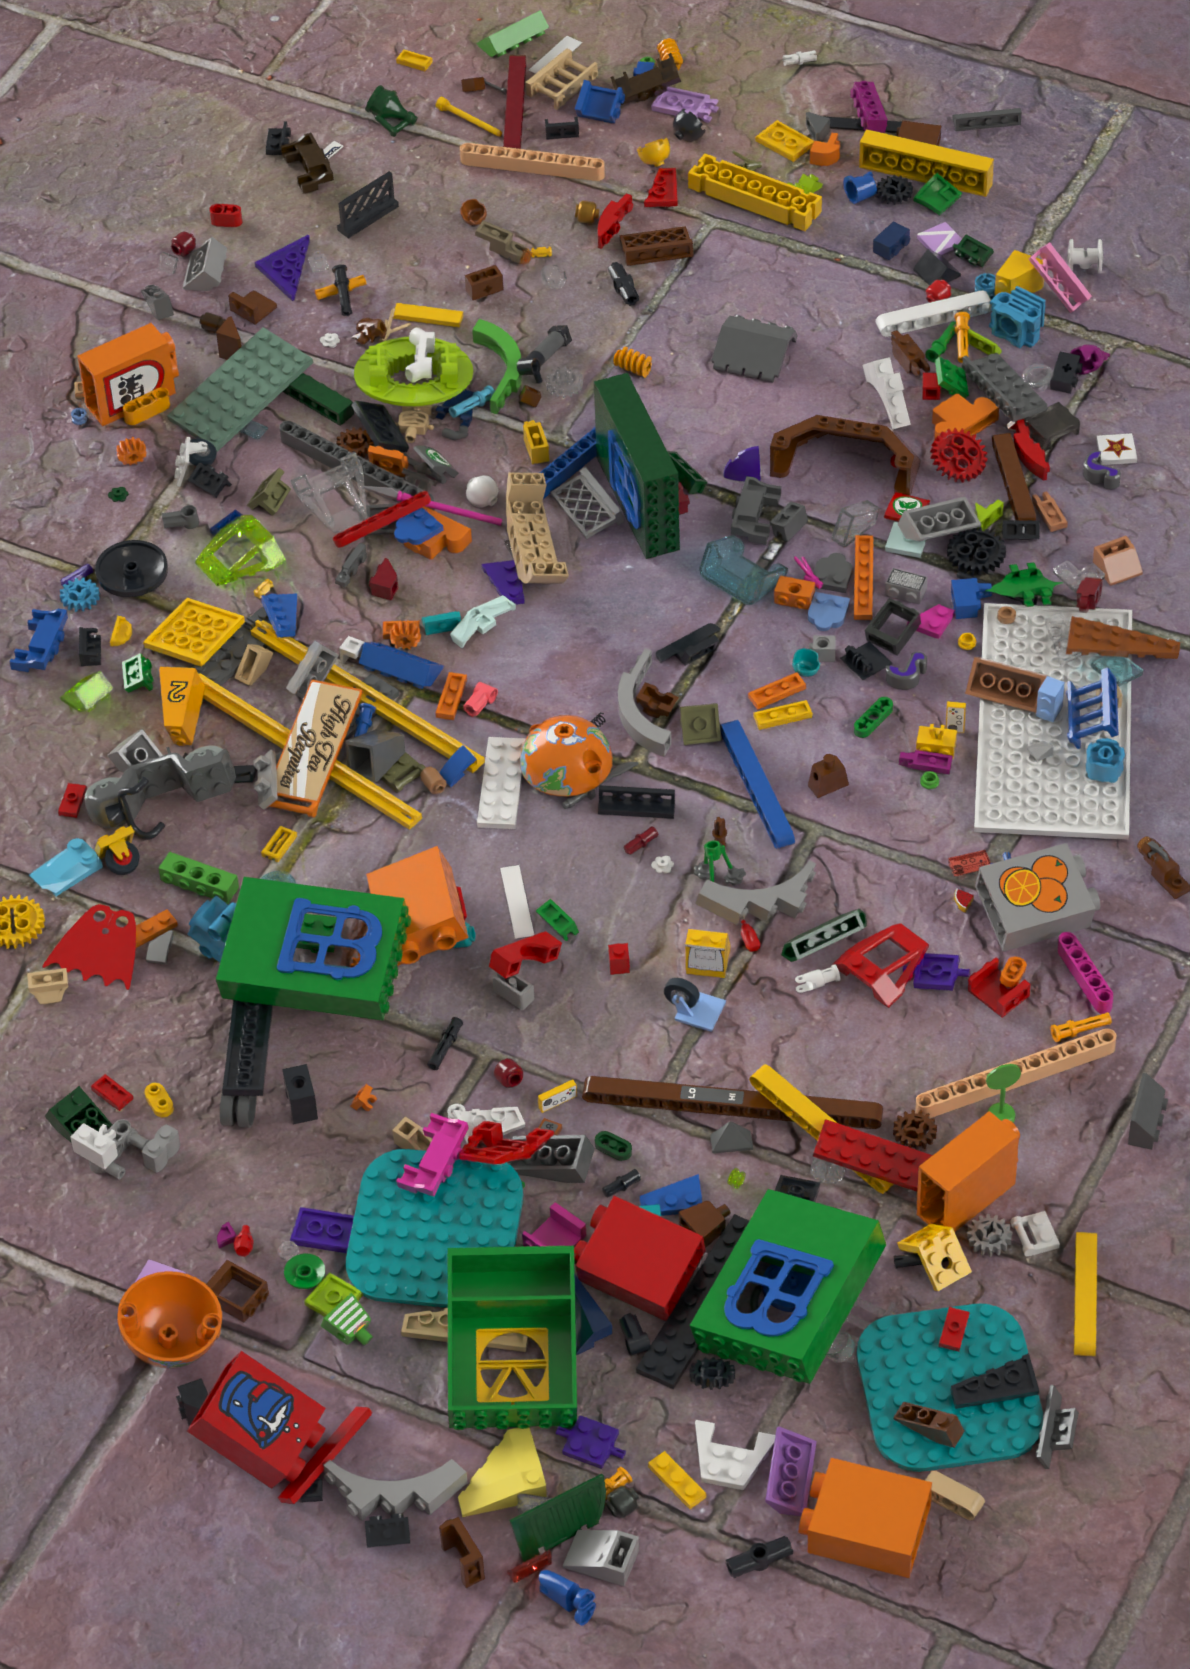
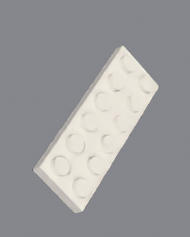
M488 737L477 828H516L522 780L520 757L525 738Z

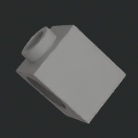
M813 635V643H809V649L819 655V662H835L836 636Z

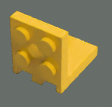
M929 1224L897 1242L900 1250L918 1253L934 1291H940L972 1272L952 1227ZM947 1257L949 1265L944 1269L941 1261Z

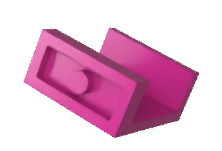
M556 1202L550 1206V1217L531 1235L526 1231L522 1233L524 1247H575L580 1240L587 1236L586 1223Z

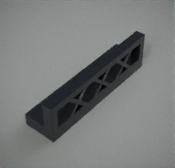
M599 785V815L674 819L676 805L674 789ZM603 792L612 793L613 795H612V796L603 795ZM623 794H631L632 796L625 797ZM642 795H649L651 797L644 798ZM661 796H671V799H663Z

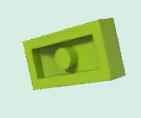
M998 499L993 504H990L987 509L975 503V514L981 523L982 531H985L1003 516L1004 502Z

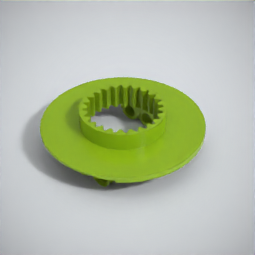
M401 337L369 346V349L365 351L355 365L354 380L362 392L380 402L397 406H425L451 399L466 389L473 377V365L460 347L456 346V343L435 338L434 353H427V357H432V372L437 377H433L434 380H429V383L423 382L421 385L419 383H416V385H412V383L406 385L404 382L399 384V381H394V378H391V376H394V373H399V370L405 371L407 366L415 363L416 346L410 342L409 337Z

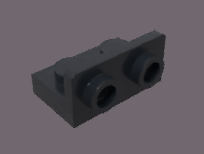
M284 121L283 128H268L266 155H282L281 146L290 143L288 137H291V128L288 127L287 121Z
M199 463L188 478L190 483L217 498L225 485L229 487L232 485L228 481L229 477L221 471L218 474L215 472L216 469L209 464L205 466Z
M403 1513L392 1514L390 1519H382V1516H371L369 1521H365L367 1548L411 1544L409 1519L404 1517Z

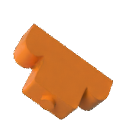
M955 394L933 408L934 441L937 435H940L942 431L946 432L947 429H950L952 432L956 428L960 432L963 428L964 433L970 431V436L979 433L999 420V408L994 402L985 397H979L974 401V404H971L961 395Z
M424 506L423 508L443 525V531L422 544L413 545L406 542L404 546L428 559H434L444 547H447L450 553H460L472 542L471 529Z

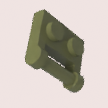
M405 752L382 776L381 780L398 793L403 790L405 785L419 777L422 770L426 767L423 764H419Z

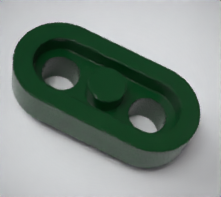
M601 1131L595 1136V1147L600 1152L619 1161L628 1160L632 1156V1145L629 1141L608 1131Z

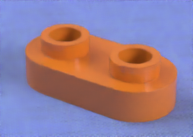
M1010 957L1001 972L1000 982L1006 987H1016L1025 973L1026 961L1020 957Z

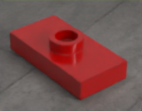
M68 783L58 810L59 816L78 817L87 791L86 785Z
M106 1074L91 1085L93 1092L118 1111L134 1099L130 1092Z
M949 1307L939 1347L960 1351L970 1312Z

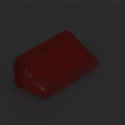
M544 1551L508 1569V1575L516 1583L551 1565V1551Z

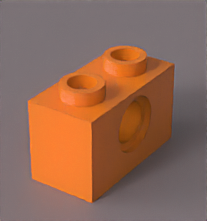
M780 576L774 590V603L809 610L815 593V582Z

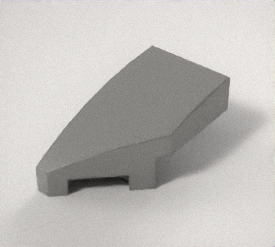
M170 930L149 943L146 956L147 962L167 963L169 948H171L173 941V931Z

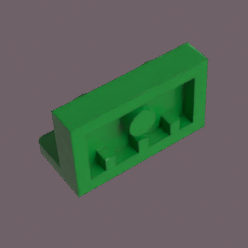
M141 653L122 662L124 689L128 693L142 686H145L149 691L153 690L152 663Z

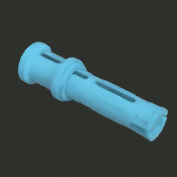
M488 385L484 387V390L474 392L472 397L450 407V415L456 418L458 415L476 406L481 407L485 405V402L490 401L495 390Z

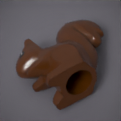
M363 318L356 324V331L359 333L353 335L352 338L356 339V344L364 345L368 341L373 343L377 337L385 339L387 329L381 319Z

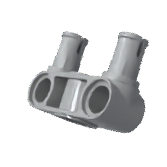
M125 1119L116 1121L104 1133L105 1135L112 1129L116 1131V1137L113 1141H115L118 1156L115 1160L121 1156L129 1145L143 1150L146 1143L150 1141L139 1135L131 1127L130 1122ZM89 1161L90 1169L94 1173L107 1172L119 1180L125 1175V1168L114 1161L105 1170Z

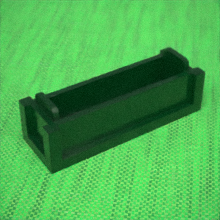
M667 451L678 472V481L687 489L689 494H696V492L701 494L708 482L677 452Z

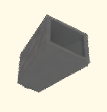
M376 729L345 740L347 766L373 782L379 781L405 753L404 734Z

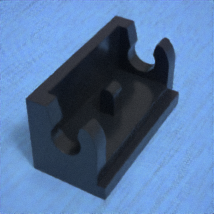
M574 117L575 122L551 124L548 123V119H545L546 140L579 137L578 117Z
M79 627V659L81 667L101 665V635H90V633H97V628Z

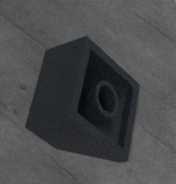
M202 1378L177 1387L179 1393L176 1396L179 1406L178 1411L181 1419H186L188 1426L191 1425L208 1396Z

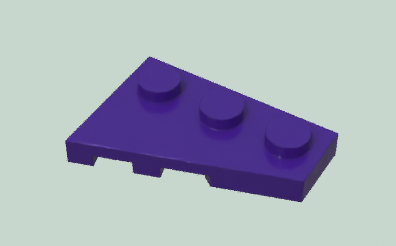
M514 560L481 564L483 572L488 575L490 582L494 584L500 596H505L515 605L525 604L522 583L518 579Z

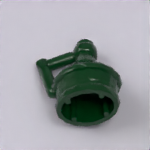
M379 85L374 90L365 107V111L372 113L375 116V120L389 131L393 137L407 125L411 124L414 126L418 119L413 112L407 111L403 107L395 90L385 89L382 85ZM396 118L403 121L393 127L386 120Z

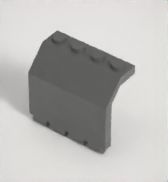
M729 315L721 327L712 356L713 369L725 372L728 366V373L742 375L745 370L744 376L759 379L760 374H762L761 380L773 383L775 377L779 378L791 339L793 342L797 340L796 330L790 326L779 327L772 322L766 324L761 323L758 319L748 320L740 315H735V317Z

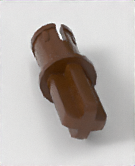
M717 817L714 820L712 835L714 841H718L726 847L727 830L725 828V819Z

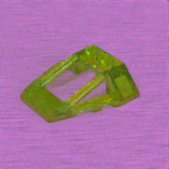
M241 515L224 526L199 554L195 564L216 586L237 581L242 576L249 575L250 577L256 575V572L265 570L267 572L284 563L286 559L273 535L253 515ZM235 534L238 537L244 534L255 546L227 569L213 554ZM260 551L262 562L239 570Z

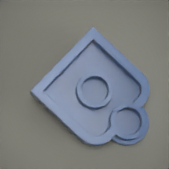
M815 592L808 610L809 622L815 624L820 631L841 627L845 621L851 598Z

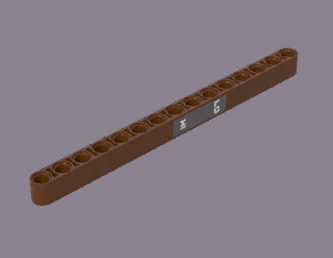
M588 1076L585 1078L582 1092L583 1100L590 1103L794 1122L759 1091ZM806 1096L841 1125L864 1129H878L882 1125L883 1106L879 1103Z

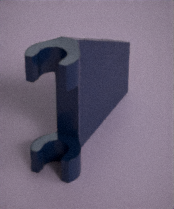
M464 389L455 397L446 400L443 405H438L436 411L439 413L436 415V418L443 420L446 414L449 413L450 407L472 397L474 392ZM473 408L457 416L460 417V420H463L460 426H470Z

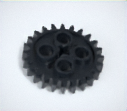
M981 527L978 531L973 528L972 531L965 530V533L960 531L958 535H953V539H949L947 557H949V562H953V567L958 566V571L964 569V573L971 571V575H974L975 572L981 575L982 571L988 574L989 569L994 572L995 567L1000 568V563H1004L1006 545H1004V540H1000V535L995 537V532L989 533V529L982 531Z

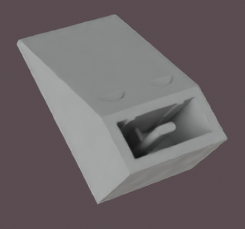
M578 1530L564 1561L563 1568L625 1586L639 1552V1537L618 1530Z

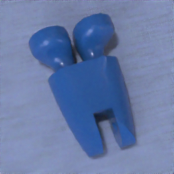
M550 1570L541 1571L539 1574L540 1592L568 1612L576 1608L574 1619L577 1624L583 1626L588 1623L596 1608V1604L593 1602L595 1593L586 1588L582 1589L579 1587V1584Z

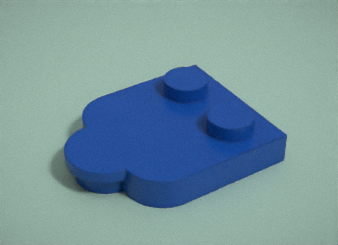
M422 507L398 519L394 535L400 543L409 542L413 545H419L442 532L443 525Z

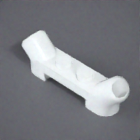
M416 327L411 330L409 335L410 342L416 346L415 363L407 366L405 370L406 378L412 383L422 378H432V357H427V353H434L435 332H425Z

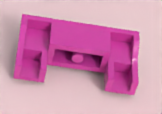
M431 1113V1121L428 1127L424 1126L423 1132L424 1136L433 1139L419 1165L420 1169L405 1164L403 1167L405 1172L402 1178H398L396 1182L399 1188L416 1194L419 1191L434 1197L441 1182L444 1183L446 1178L451 1176L455 1160L459 1159V1153L462 1150L460 1144L469 1127L465 1121Z

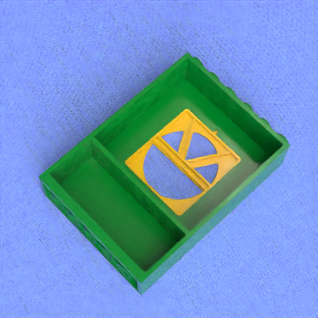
M574 1246L447 1248L449 1428H454L455 1430H464L465 1428L483 1430L487 1427H496L498 1429L518 1427L520 1429H527L537 1426L540 1428H550L551 1426L570 1428L574 1426L577 1421ZM507 1333H518L531 1338L541 1348L545 1358L538 1360L480 1361L486 1346L496 1337ZM502 1369L492 1387L489 1388L485 1384L480 1371ZM513 1369L528 1394L510 1398L501 1396L498 1392ZM523 1369H545L543 1378L537 1387H534Z

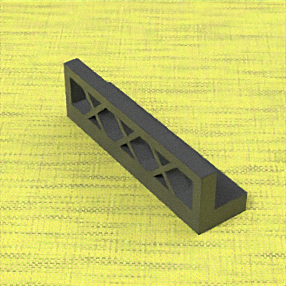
M1021 108L955 114L952 115L955 131L1021 125L1022 112Z

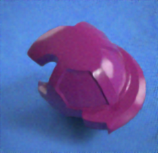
M1095 345L1079 346L1070 352V354L1080 356V363H1083L1082 371L1078 373L1080 375L1096 371L1100 368L1103 361L1108 360V357H1110L1109 353L1102 351Z

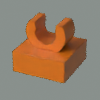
M368 1084L364 1085L356 1094L350 1107L357 1111L362 1106L364 1110L370 1111L373 1106L368 1101L374 1103L377 1100L376 1096L370 1094L373 1088Z

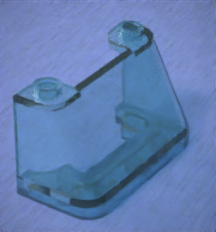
M734 535L708 542L699 568L700 575L746 605H753L759 602L776 587L780 576L787 575L788 568L782 564H773L768 572L743 556L744 544Z

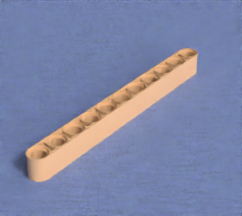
M1102 1029L1006 1063L1017 1065L1021 1070V1076L1018 1081L1007 1087L1006 1091L1112 1054L1116 1046V1033L1111 1029ZM995 1068L919 1094L916 1097L915 1113L918 1114L922 1110V1115L929 1113L930 1118L1000 1094L1001 1089H991L986 1084L987 1075Z

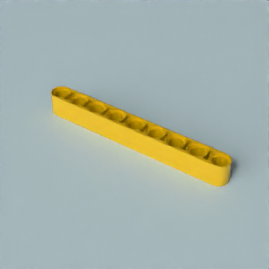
M763 1064L750 1076L749 1081L757 1091L817 1141L825 1119L836 1122L770 1066ZM854 1171L881 1194H884L894 1185Z

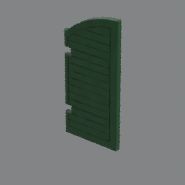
M602 1473L509 1520L523 1562L540 1554L538 1548L544 1547L546 1551L574 1537L578 1530H582V1526L586 1525L587 1529L599 1524L606 1499V1486Z

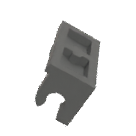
M790 501L770 521L774 536L778 537L780 532L783 541L788 542L808 522L805 506Z

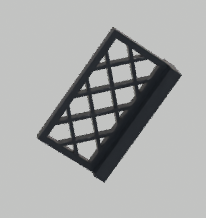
M390 171L338 203L340 224L337 225V231L349 239L399 207V202L394 198L393 175ZM382 189L380 195L376 197L379 190ZM367 197H370L366 205H364ZM357 205L354 212L351 213L353 207Z

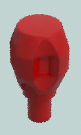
M248 1225L242 1226L241 1232L234 1240V1250L241 1257L249 1255L254 1245Z

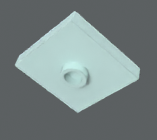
M894 522L885 551L921 558L926 540L915 541L906 539L898 526V522Z

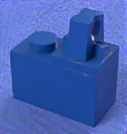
M977 578L951 580V597L955 610V619L977 618L978 610H981L980 599L992 596V592L986 591L992 588L991 584L978 583Z

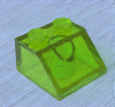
M98 671L83 677L59 698L80 713L86 710L90 712L97 707L96 703L99 700L103 701L110 696L109 692L114 688L104 674Z

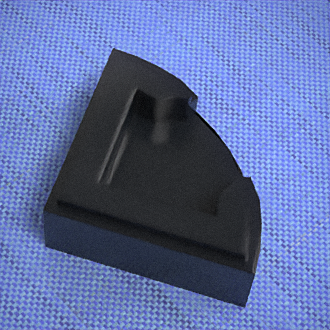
M317 1479L301 1496V1503L323 1501L322 1479Z

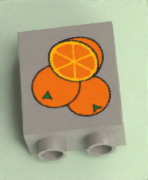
M1067 843L979 867L975 887L1003 952L1054 938L1063 932H1075L1091 927L1095 911L1100 910V899L1094 887L1086 888L1083 877L1086 876L1084 861L1079 854L1072 856Z

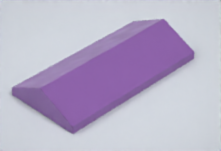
M778 1426L765 1502L779 1514L801 1516L803 1509L807 1508L817 1441Z

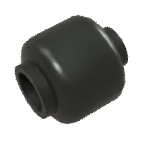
M620 1486L607 1495L608 1502H606V1506L614 1517L625 1518L638 1508L636 1500L639 1497L633 1488L628 1489L626 1486Z

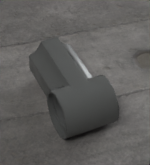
M193 505L184 506L181 511L162 513L164 528L184 526L187 529H193L199 525L197 509Z

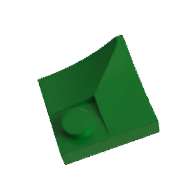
M936 173L914 196L913 201L931 209L940 216L961 197L962 192Z

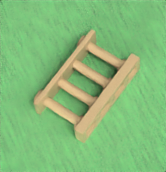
M566 48L526 81V95L533 97L536 93L540 92L554 99V109L558 110L581 90L584 80L591 82L598 76L597 63L594 62L587 68L573 61L572 50ZM570 66L582 73L576 76L565 69ZM561 75L571 80V82L567 85L555 79V77ZM550 83L562 90L555 93L545 88V86Z

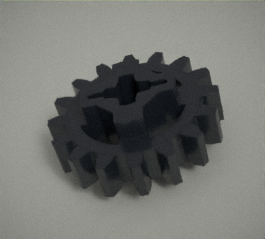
M893 175V177L887 176V179L881 178V182H877L876 186L877 197L881 198L882 202L886 200L887 204L893 202V205H895L897 202L902 204V201L907 202L913 193L912 183L908 182V178L902 179L901 175L899 177H896V175Z
M705 1357L702 1361L696 1360V1363L691 1364L689 1377L691 1382H695V1386L701 1385L702 1389L709 1387L710 1390H713L716 1387L720 1390L722 1386L729 1387V1383H734L735 1369L734 1365H730V1361L724 1362L722 1358L715 1360V1357L709 1360Z

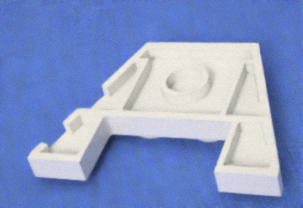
M696 1420L695 1429L701 1482L744 1490L757 1472L761 1462L769 1455V1451L774 1446L776 1435L758 1432L754 1450L712 1443L715 1423Z

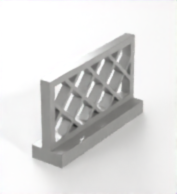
M586 467L580 470L581 475L550 492L551 496L586 539L614 523L617 525L624 523L621 510ZM579 482L582 483L581 489L573 488ZM567 492L566 498L558 497V494ZM571 493H578V499L570 498ZM583 494L591 495L590 500L582 499ZM568 503H576L575 509L567 508ZM580 504H588L587 510L579 509ZM592 505L600 506L599 511L591 510ZM585 514L584 520L576 519V515ZM589 515H597L596 521L588 520ZM601 516H608L610 518L605 522L600 521ZM586 525H594L593 529L587 532L585 530Z

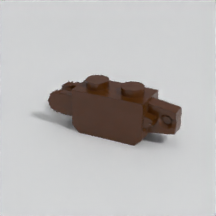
M898 330L891 332L893 355L907 374L912 372L917 377L921 374L920 369L925 373L930 372V366L925 360V354L910 335H902Z

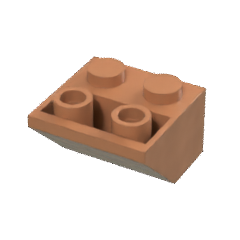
M1127 536L1094 547L1093 563L1110 586L1143 575L1136 549Z

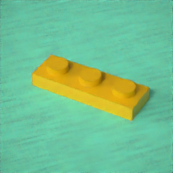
M665 1451L648 1462V1468L689 1509H692L706 1498V1492Z

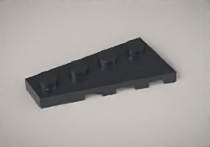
M1029 1353L1016 1361L1011 1360L1005 1363L1004 1366L997 1369L992 1368L986 1371L985 1374L978 1377L973 1376L952 1385L950 1388L955 1409L1039 1395V1387Z

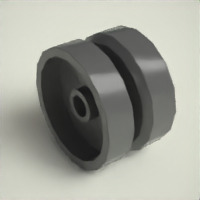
M221 1094V1125L234 1126L237 1121L239 1127L251 1128L256 1113L257 1096H223Z

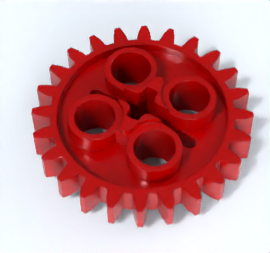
M954 428L951 432L950 429H947L946 432L942 431L940 435H937L932 443L930 459H934L932 465H938L936 471H943L941 476L947 474L948 480L953 477L954 482H957L958 479L962 483H964L965 479L970 482L972 478L976 479L978 475H981L986 467L985 463L988 458L985 456L987 452L983 451L986 446L980 445L981 439L975 440L976 434L970 436V431L964 433L962 428L958 432Z

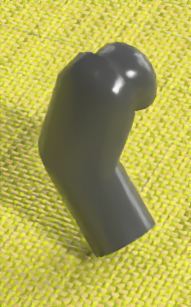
M460 426L459 431L444 428L442 436L452 440L466 438L468 436V427Z

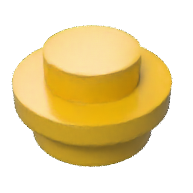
M963 633L958 639V646L964 650L973 649L976 646V638L971 633Z

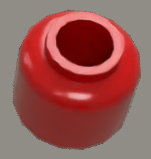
M935 280L926 289L927 301L931 303L948 299L951 296V286L945 280Z

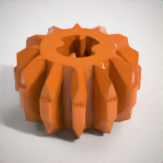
M126 438L125 441H120V444L117 445V457L123 465L129 464L131 466L134 463L137 465L138 462H143V458L147 457L146 445L140 438Z
M400 620L399 623H394L390 630L391 644H395L396 648L401 647L402 650L404 648L411 650L412 647H417L418 642L421 640L419 626H416L415 622L409 623L408 620L406 622Z

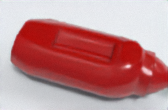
M742 920L741 937L746 948L750 952L759 950L760 941L755 930L745 920Z

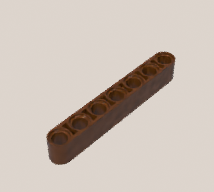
M1011 434L992 435V447L1015 520L1036 521L1034 506Z

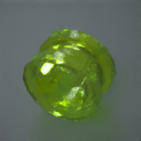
M734 1168L728 1177L727 1184H733L734 1188L738 1189L744 1182L746 1173L743 1171L739 1172L738 1168Z

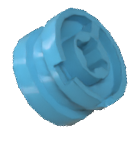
M989 273L977 276L974 291H986L990 299H993L995 296L996 276Z

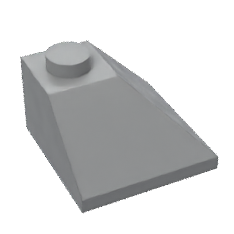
M140 729L121 742L107 756L118 770L124 773L133 765L163 755L143 729Z

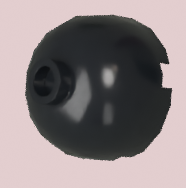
M682 109L673 121L674 135L679 140L683 139L687 142L696 141L705 134L706 130H702L701 126L703 124L692 112L686 113L684 112L686 109Z

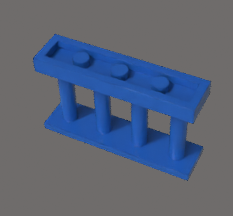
M1109 668L1101 670L1102 678H1100V681L1077 689L1071 681L1067 682L1068 690L1066 691V696L1068 698L1069 721L1067 737L1069 742L1073 743L1077 749L1081 748V738L1103 730L1107 731L1111 737L1119 735L1117 679ZM1102 688L1100 695L1080 702V695ZM1102 702L1103 706H1101V709L1080 716L1081 709ZM1103 716L1100 724L1080 730V724Z

